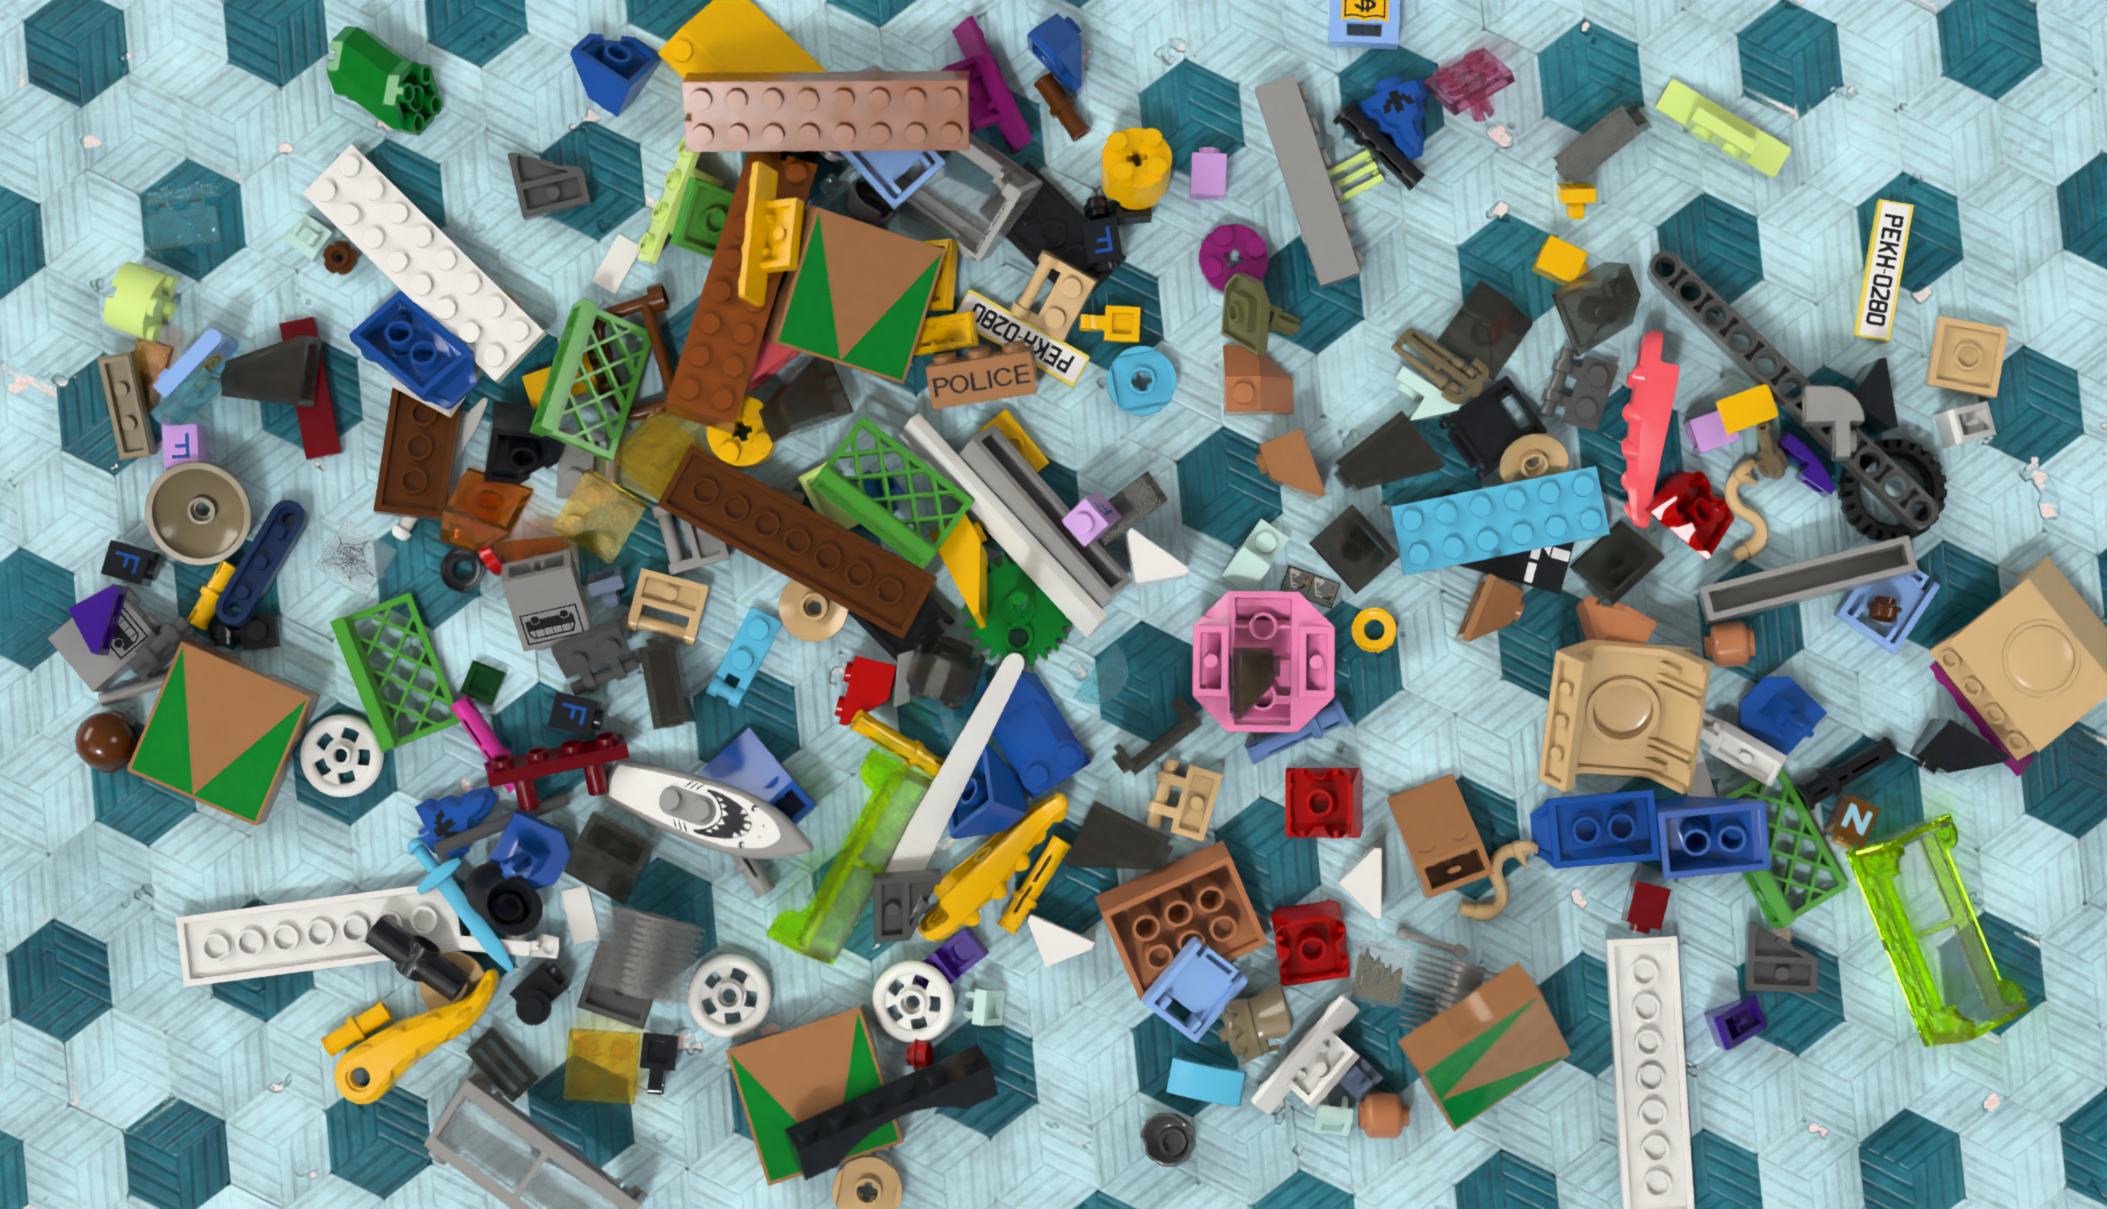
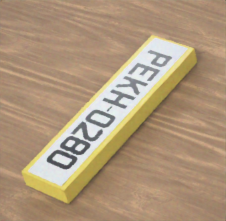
M1879 199L1876 202L1853 337L1885 343L1890 341L1914 205Z
M971 289L968 290L956 313L975 312L978 335L1001 348L1004 346V343L1025 340V346L1033 345L1037 368L1072 388L1090 359V356L1060 341L1028 321L1016 317L1010 311Z

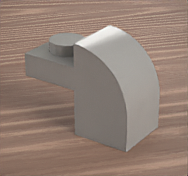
M1805 386L1802 390V427L1831 426L1832 461H1847L1851 457V452H1856L1857 447L1856 430H1850V426H1860L1864 422L1861 405L1852 394L1842 388L1834 386Z

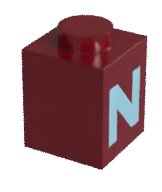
M1631 879L1621 920L1630 922V930L1650 934L1651 928L1661 930L1671 889Z

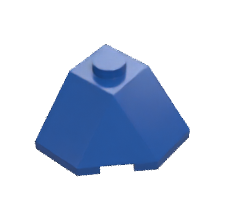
M1056 13L1027 34L1028 50L1075 97H1078L1081 94L1082 37L1079 35L1081 29L1070 17L1067 16L1063 19Z
M589 33L570 52L588 98L616 117L636 100L662 61L657 51L636 37L622 36L620 41L604 40L603 34Z
M985 746L948 821L951 838L960 839L1003 832L1027 814L1023 785L991 746Z

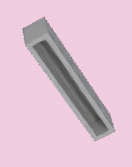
M1293 74L1255 87V94L1320 289L1360 276L1359 267L1365 265L1359 246L1352 247L1348 234L1354 232L1348 213L1341 214L1337 201L1343 200L1337 180L1330 181L1326 168L1332 167L1326 147L1319 149L1315 136L1321 134L1315 114L1308 116L1304 103L1310 101L1304 81L1297 83Z
M994 424L970 440L959 454L962 460L1101 609L1110 604L1131 583V578L1097 540L1084 547L1061 520L1071 512L1070 509Z
M1909 535L1703 586L1699 588L1697 593L1705 623L1708 626L1910 576L1918 570Z

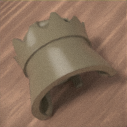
M1281 982L1254 998L1249 999L1247 997L1229 1000V1004L1226 1005V1010L1222 1014L1225 1027L1218 1029L1221 1042L1229 1041L1232 1053L1236 1056H1243L1242 1064L1264 1056L1265 1053L1279 1050V1044L1269 1046L1268 1039L1285 1037L1293 1028V1021Z

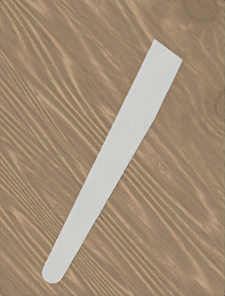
M1011 653L1003 660L911 818L885 872L925 870L1024 668V659L1020 654Z

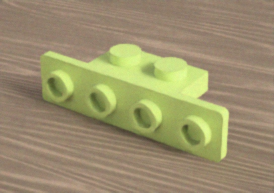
M1675 79L1670 81L1655 106L1658 112L1691 130V134L1697 139L1713 143L1721 148V152L1734 160L1740 159L1770 178H1774L1778 174L1791 152L1789 146Z
M685 136L678 145L677 154L679 156L675 166L666 175L664 181L666 188L663 196L652 210L651 218L653 221L649 231L642 236L639 242L638 250L640 253L638 260L644 263L656 264L668 234L672 235L689 177H696L720 187L724 184V181L695 168L701 152H686Z

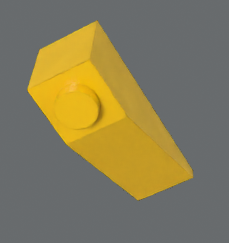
M965 513L938 552L979 628L982 629L987 626L988 554L982 543L988 539L978 521L971 524ZM938 528L929 532L933 543L939 537Z

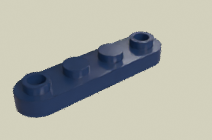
M283 500L272 508L219 596L215 605V611L218 618L226 625L240 627L250 621L306 528L308 522L307 513L297 502ZM289 515H295L296 517L292 525L285 524V520ZM235 605H241L242 608L238 615L231 614V610Z

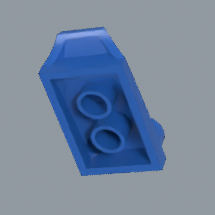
M401 290L349 334L351 342L361 350L365 359L379 364L423 401L440 405L446 409H452L477 387L478 381L474 368L473 350Z
M1022 670L992 731V735L1031 799H1034L1090 764L1091 761L1037 674ZM991 681L980 687V700Z
M1654 789L1548 798L1541 807L1530 814L1532 842L1537 843L1539 846L1538 853L1534 855L1548 862L1554 869L1660 860Z

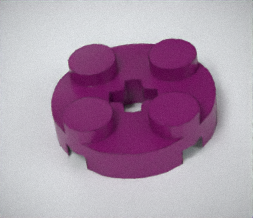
M1240 224L1219 226L1205 238L1201 245L1198 257L1201 273L1209 286L1220 293H1224L1225 284L1234 273L1245 272L1261 281L1268 266L1266 243L1254 230ZM1233 250L1239 252V257L1243 259V264H1236L1234 269L1227 267L1228 261L1223 257L1225 253L1231 254Z

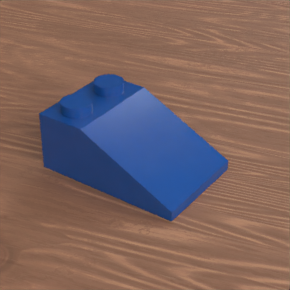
M1696 796L1655 800L1660 867L1664 879L1771 869L1765 800Z

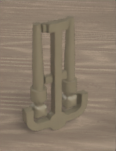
M1412 327L1407 329L1391 347L1417 370L1434 381L1433 384L1443 390L1440 396L1453 404H1463L1470 397L1480 396L1484 388L1483 384L1489 376L1487 366L1479 359L1475 358L1468 367L1463 359L1453 356ZM1404 344L1408 345L1435 366L1433 368L1429 367L1401 347ZM1440 370H1442L1444 373H1446L1447 375H1449L1451 378H1453V379H1454L1455 381H1457L1459 384H1461L1462 386H1464V392H1463L1462 394H1460L1461 391H1462V387H1460V386H1459L1458 384H1456L1455 382L1450 383V382H1449L1450 379H1449L1447 376H1445L1443 373H1440V374H1439L1438 372H1439Z

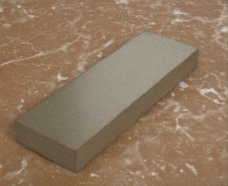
M135 351L98 357V365L119 459L126 460L157 454Z

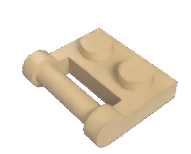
M1042 250L1037 259L1039 264L1019 301H1014L1010 312L1063 342L1068 337L1098 280L1058 256ZM1051 269L1060 272V275L1038 313L1031 309V306Z
M641 568L626 629L636 632L638 629L683 640L684 645L694 647L710 586ZM646 605L690 617L688 625L685 627L643 616V607Z

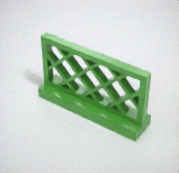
M583 298L571 307L529 432L540 437L547 435L610 462L614 459L651 347V342L647 329L596 307L597 303ZM596 318L607 323L612 334L611 337L598 342L592 329ZM617 328H620L624 331L619 333ZM629 333L643 338L639 352L629 355L622 336ZM588 339H589L591 345L588 346V347H586L587 342H588ZM615 340L623 359L608 364L601 345ZM594 349L602 368L587 373L582 357L584 352ZM635 357H637L636 362H635V365H634L632 359L635 358ZM625 362L631 377L628 384L619 387L611 368ZM579 371L581 377L575 379L577 372ZM604 371L612 391L598 396L590 377ZM583 380L591 400L577 405L571 390L573 384ZM626 389L625 395L623 396L621 391ZM614 394L619 403L620 410L617 416L609 419L600 400ZM568 403L570 409L565 411L566 405ZM593 403L602 422L587 428L579 409ZM571 412L580 429V432L574 435L558 430L562 417ZM616 420L615 425H614V428H613L612 425H611V422H613V421ZM604 426L610 439L606 450L595 445L590 431ZM583 435L585 441H584V440H581V439H579V438H577V437Z
M864 416L859 419L810 484L811 487L922 570L930 563L944 541L974 502L968 495ZM862 428L874 437L876 449L858 451L856 435ZM851 443L852 451L844 452ZM881 443H883L888 448H882ZM896 453L900 456L904 470L886 472L883 454ZM877 455L880 473L862 475L859 457ZM853 457L856 475L844 477L832 467L838 459ZM923 474L930 479L932 492L914 493L911 475ZM905 476L908 494L890 496L887 478ZM881 479L884 497L871 498L867 495L863 481ZM856 481H857L858 487L855 486V485H854L853 483H851V482H856ZM937 485H938L940 488H942L943 490L938 491ZM951 495L963 504L957 513L942 515L939 497ZM933 497L936 516L918 518L915 499ZM909 500L912 518L900 520L893 514L891 502ZM879 503H885L886 508H884ZM951 520L946 526V528H944L943 521ZM937 521L939 537L934 544L921 536L919 523ZM913 524L914 530L908 525Z
M410 592L350 616L330 621L382 753H387L397 747L461 723L450 709V706L454 704L453 698ZM403 603H407L411 613L406 628L387 621L392 608ZM386 610L383 619L375 616V614ZM367 617L380 622L373 641L359 636L354 622ZM413 621L419 634L410 631ZM384 625L404 632L396 651L377 643ZM407 635L422 640L424 649L419 660L400 653ZM361 641L370 645L367 654L365 653ZM374 647L393 655L386 673L371 668L369 659ZM426 653L432 666L423 663ZM397 657L416 664L409 683L390 676ZM420 667L428 669L436 675L437 681L432 693L413 685ZM374 674L383 677L380 687ZM387 680L406 687L398 706L385 701L382 691ZM439 685L444 695V698L435 695ZM410 689L429 697L422 715L402 708ZM433 699L447 704L452 718L440 723L426 718ZM387 706L396 709L393 719ZM400 712L419 719L414 733L399 738L395 728ZM423 721L432 725L420 730Z
M1782 767L1777 776L1782 786L1779 800L1764 796L1765 784L1755 778L1721 797L1738 798L1741 795H1746L1756 800H1765V802L1778 805L1773 824L1767 822V828L1772 829L1769 838L1770 864L1773 855L1788 859L1785 877L1781 878L1773 875L1771 869L1741 872L1771 928H1784L1796 921L1797 917L1849 888ZM1758 786L1756 793L1750 791ZM1784 808L1795 810L1799 821L1796 831L1780 826ZM1779 831L1795 836L1790 854L1774 850ZM1801 838L1812 841L1816 851L1813 861L1797 857ZM1795 862L1811 866L1807 885L1791 881ZM1818 869L1829 872L1836 885L1826 891L1814 888ZM1778 882L1783 883L1782 889L1779 886ZM1789 886L1806 890L1802 905L1794 910L1787 900ZM1812 893L1819 894L1818 896L1811 899Z

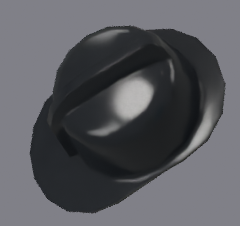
M489 862L477 866L470 872L465 883V895L472 909L492 927L506 935L520 936L529 933L537 927L543 913L540 895L519 876H512L509 879L504 878L500 863Z

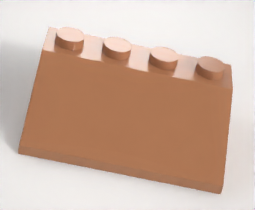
M1223 840L1095 896L1097 905L1140 1001L1143 994L1194 936L1202 941V946L1204 944L1208 945L1227 961L1236 959L1268 944Z

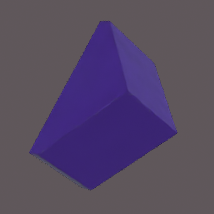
M111 585L68 608L91 653L108 656L129 588Z
M1756 995L1742 998L1704 1013L1715 1045L1724 1050L1736 1047L1767 1028Z

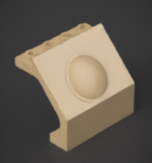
M2048 555L2023 570L2017 576L2020 582L1974 620L1938 642L1929 650V653L1940 664L2017 761L2035 750L2037 752L2041 751L2107 697V628Z
M1590 639L1557 650L1538 780L1563 792L1574 789L1576 774L1580 773L1633 776L1651 779L1681 794L1692 791L1712 662L1693 655V647Z

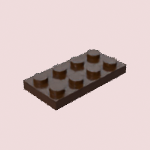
M392 387L373 510L376 514L446 521L463 402L450 418Z

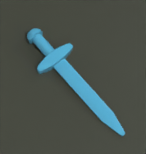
M420 837L411 840L407 846L409 854L415 855L429 873L418 886L417 892L423 895L438 888L486 953L505 970L512 973L514 968L503 944L485 920L468 904L466 895L452 878L462 865V860L455 858L440 865Z

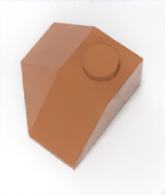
M1223 345L1224 415H1293V379L1268 354L1257 356L1240 345Z
M1589 595L1579 601L1576 606L1586 641L1593 639L1645 644L1658 623L1628 605L1615 602L1614 606L1599 605L1601 602L1599 598Z

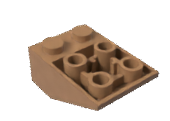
M1452 774L1386 798L1424 897L1431 898L1494 874L1482 840Z

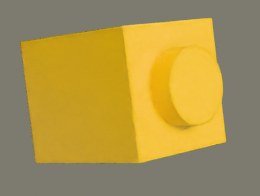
M1550 235L1545 240L1531 271L1568 289L1575 281L1581 283L1589 267V264L1584 262L1588 252Z

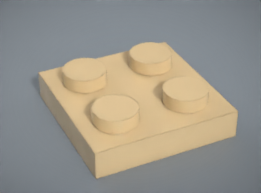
M1937 317L1924 386L1988 398L1997 397L2009 329L1949 317Z

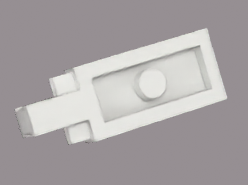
M1704 713L1700 739L1704 740L1705 744L1711 748L1709 753L1763 784L1772 786L1788 756L1732 724Z
M471 932L470 936H460L459 948L461 950L486 953ZM505 934V940L499 939L508 955L550 959L559 958L561 938L542 934L532 942H526L527 935L512 936Z

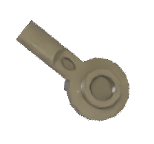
M1766 422L1760 423L1756 426L1761 450L1756 454L1757 469L1766 478L1781 479L1786 474L1785 470L1789 467L1788 459L1778 447L1777 442L1773 440L1770 425Z

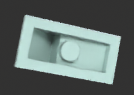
M1404 366L1392 381L1398 385L1396 390L1406 398L1414 401L1415 397L1421 400L1407 421V424L1454 414L1462 405L1453 404L1440 396L1441 390Z
M1260 519L1221 577L1241 591H1253L1290 538L1263 519Z

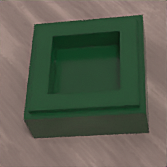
M473 660L460 693L469 694L472 698L494 706L507 673Z

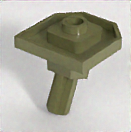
M1245 272L1234 273L1225 284L1221 335L1257 356L1267 354L1268 332L1276 330L1288 336H1293L1295 332L1300 331V319L1297 316L1282 311V308L1271 303L1263 282Z

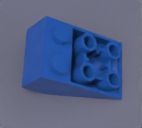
M750 727L697 773L699 776L732 785L767 801L784 813L796 825L819 806Z

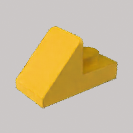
M1767 384L1715 402L1727 435L1775 419L1779 415Z

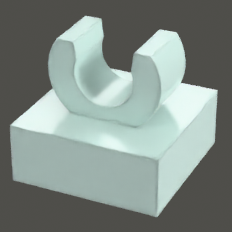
M304 212L284 241L316 262L335 234Z
M975 989V991L966 992L965 997L974 999L973 1011H963V1015L967 1018H972V1024L1002 1025L1006 990Z
M1327 1094L1320 1105H1318L1314 1118L1313 1132L1348 1136L1353 1122V1109L1347 1108L1348 1099L1346 1096H1342L1340 1107L1330 1106Z

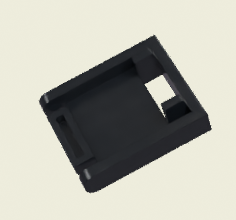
M1508 376L1502 378L1480 396L1470 401L1439 424L1442 430L1449 428L1452 423L1457 429L1447 435V438L1470 469H1473L1480 463L1484 465L1485 468L1478 471L1475 475L1479 481L1499 467L1503 453L1514 441L1526 435L1545 434L1548 432ZM1509 395L1529 421V424L1521 430L1516 427L1499 403Z
M929 595L904 640L852 611H848L897 662L899 654L915 650L914 659L917 660L945 632L936 622L940 617L950 626L955 622Z

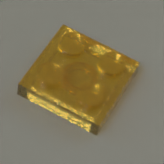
M657 406L616 450L613 461L659 501L690 444L708 454L710 453Z
M588 468L552 528L609 564H612L648 504Z
M570 1028L563 1099L634 1104L641 1033Z

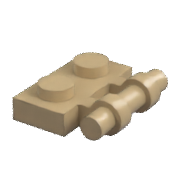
M1165 758L1162 771L1158 770L1156 781L1159 782L1153 801L1149 800L1147 811H1150L1146 825L1159 829L1163 816L1173 818L1169 832L1204 842L1223 774L1189 765L1186 777L1183 778L1175 775L1179 761ZM1172 785L1182 788L1176 808L1167 806Z

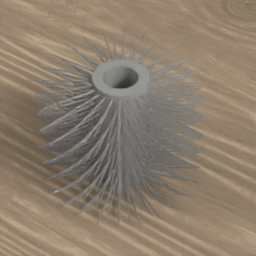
M623 907L609 912L612 914L604 916H611L606 919L613 918L611 920L614 921L602 924L611 923L607 926L612 927H608L611 929L604 931L608 932L605 934H609L606 935L609 937L601 940L606 941L597 944L603 942L610 944L599 947L598 949L604 948L608 950L596 953L603 954L599 955L601 957L593 960L602 961L597 964L604 963L606 965L595 968V972L601 971L604 973L597 975V980L589 983L600 984L595 986L608 987L600 989L618 990L615 992L637 997V999L644 998L649 1000L656 998L664 1002L682 999L680 996L685 994H681L684 992L680 991H684V989L678 991V989L674 988L686 985L681 981L689 979L685 978L689 975L680 977L683 975L679 974L691 971L681 972L688 969L686 967L694 964L687 965L689 963L685 962L688 961L681 959L691 956L687 952L694 949H690L693 947L686 945L696 942L691 940H694L692 938L699 935H695L698 933L691 931L701 927L694 928L698 925L691 926L694 924L682 923L687 921L672 920L678 918H669L653 912L629 910Z
M1421 952V955L1450 963V967L1415 959L1416 961L1448 970V974L1418 966L1413 967L1446 978V982L1413 973L1412 975L1442 984L1444 988L1422 982L1409 981L1440 991L1442 996L1409 987L1408 989L1441 1000L1440 1002H1435L1406 994L1405 996L1438 1007V1010L1411 1002L1403 1003L1438 1015L1469 996L1474 990L1483 985V981L1488 982L1491 980L1485 978L1484 974L1497 976L1498 973L1490 972L1485 967L1454 958L1448 960ZM1401 1009L1404 1012L1420 1016L1421 1018L1429 1020L1433 1018V1016L1425 1013ZM1399 1016L1400 1018L1420 1025H1423L1427 1022L1409 1017ZM1397 1023L1398 1025L1406 1027L1407 1029L1415 1030L1418 1028L1409 1024L1406 1025L1403 1023Z

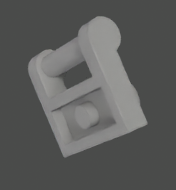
M561 428L563 432L569 435L580 432V429ZM590 431L595 445L597 446V442H605L607 449L610 440L607 432ZM622 432L614 459L610 462L604 461L602 490L593 489L596 456L562 442L558 463L556 497L619 502V491H616L619 448L620 443L624 442V433ZM583 435L577 437V438H579V439L585 441Z
M658 506L652 508L654 519L659 521L670 564L667 565L670 576L731 559L726 543L683 520L693 558L684 560L672 514Z

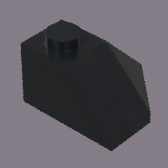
M493 401L488 432L484 481L519 485L530 479V474L543 466L548 469L558 463L562 442L547 435L540 437L529 432L536 413L529 405Z

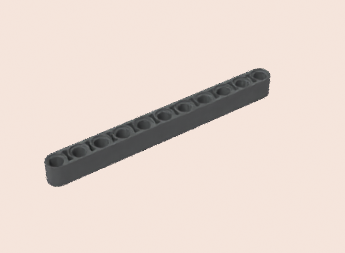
M1662 251L1654 255L1647 271L1648 279L1652 285L1758 386L1767 384L1774 401L1802 427V390L1805 386L1814 385L1676 254ZM1660 262H1666L1672 266L1674 273L1669 277H1661L1655 271V265ZM1685 286H1692L1698 291L1699 298L1695 301H1686L1682 298L1680 289ZM1710 310L1719 311L1723 315L1724 323L1717 326L1711 325L1706 320V312ZM1735 334L1746 336L1749 340V347L1744 350L1736 349L1731 343V337ZM1761 358L1771 360L1775 367L1774 372L1771 374L1761 373L1756 365L1757 360ZM1787 382L1796 384L1800 390L1799 397L1793 399L1786 397L1782 391V385ZM1831 426L1802 427L1832 455ZM1850 426V430H1856V452H1851V457L1847 461L1838 462L1908 528L1922 530L1936 520L1939 511L1934 499L1857 426ZM1869 455L1875 459L1877 467L1874 472H1866L1860 467L1859 459L1861 456ZM1887 480H1896L1901 484V496L1894 497L1887 493L1885 489ZM1914 504H1921L1927 509L1928 518L1926 521L1921 522L1913 518L1911 508Z

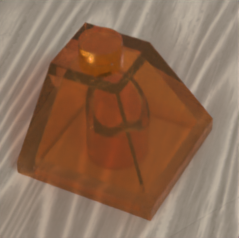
M467 468L443 511L439 541L473 552L510 538L533 495L534 489L520 484L484 481V472Z

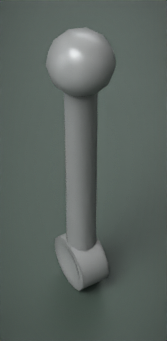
M1400 927L1396 932L1400 940L1411 939L1453 952L1454 956L1462 958L1467 954V948L1463 944L1451 945L1412 933L1406 927Z

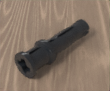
M1353 99L1332 122L1335 125L1340 124L1354 138L1353 142L1360 147L1364 145L1410 191L1425 174L1378 130L1380 128L1379 123L1376 120L1371 121L1357 107L1358 102Z
M1884 737L1879 742L1855 754L1832 769L1829 767L1822 768L1818 771L1817 776L1803 784L1798 782L1793 787L1806 810L1811 812L1815 809V805L1831 795L1833 797L1840 795L1843 786L1891 758L1897 757V750L1888 737Z

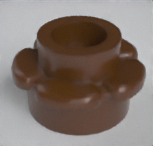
M336 241L334 245H328L323 252L324 266L331 273L348 274L353 270L357 262L356 250L350 248L348 242ZM338 255L343 256L341 261L337 260Z
M1876 596L1874 601L1867 604L1869 609L1868 618L1880 622H1896L1897 615L1902 612V608L1895 605L1896 599Z

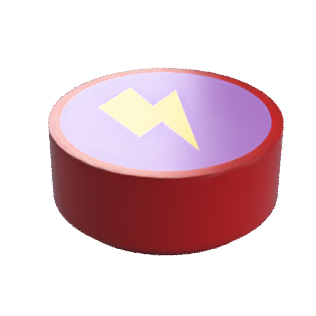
M488 541L478 548V554L486 567L495 576L502 575V564L508 562L501 551L491 541Z

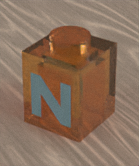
M1841 793L1824 832L1833 836L1831 839L1832 843L1845 849L1851 850L1852 845L1864 847L1881 809L1850 794Z

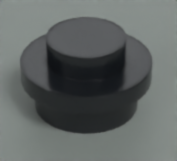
M540 990L526 991L517 1000V1016L527 1025H539L545 1022L551 1014L552 1004L550 998Z

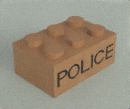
M1025 340L1004 343L1001 350L991 351L990 346L974 347L969 349L968 355L956 356V351L935 354L933 360L925 368L932 410L1035 394L1040 387L1034 346H1025Z

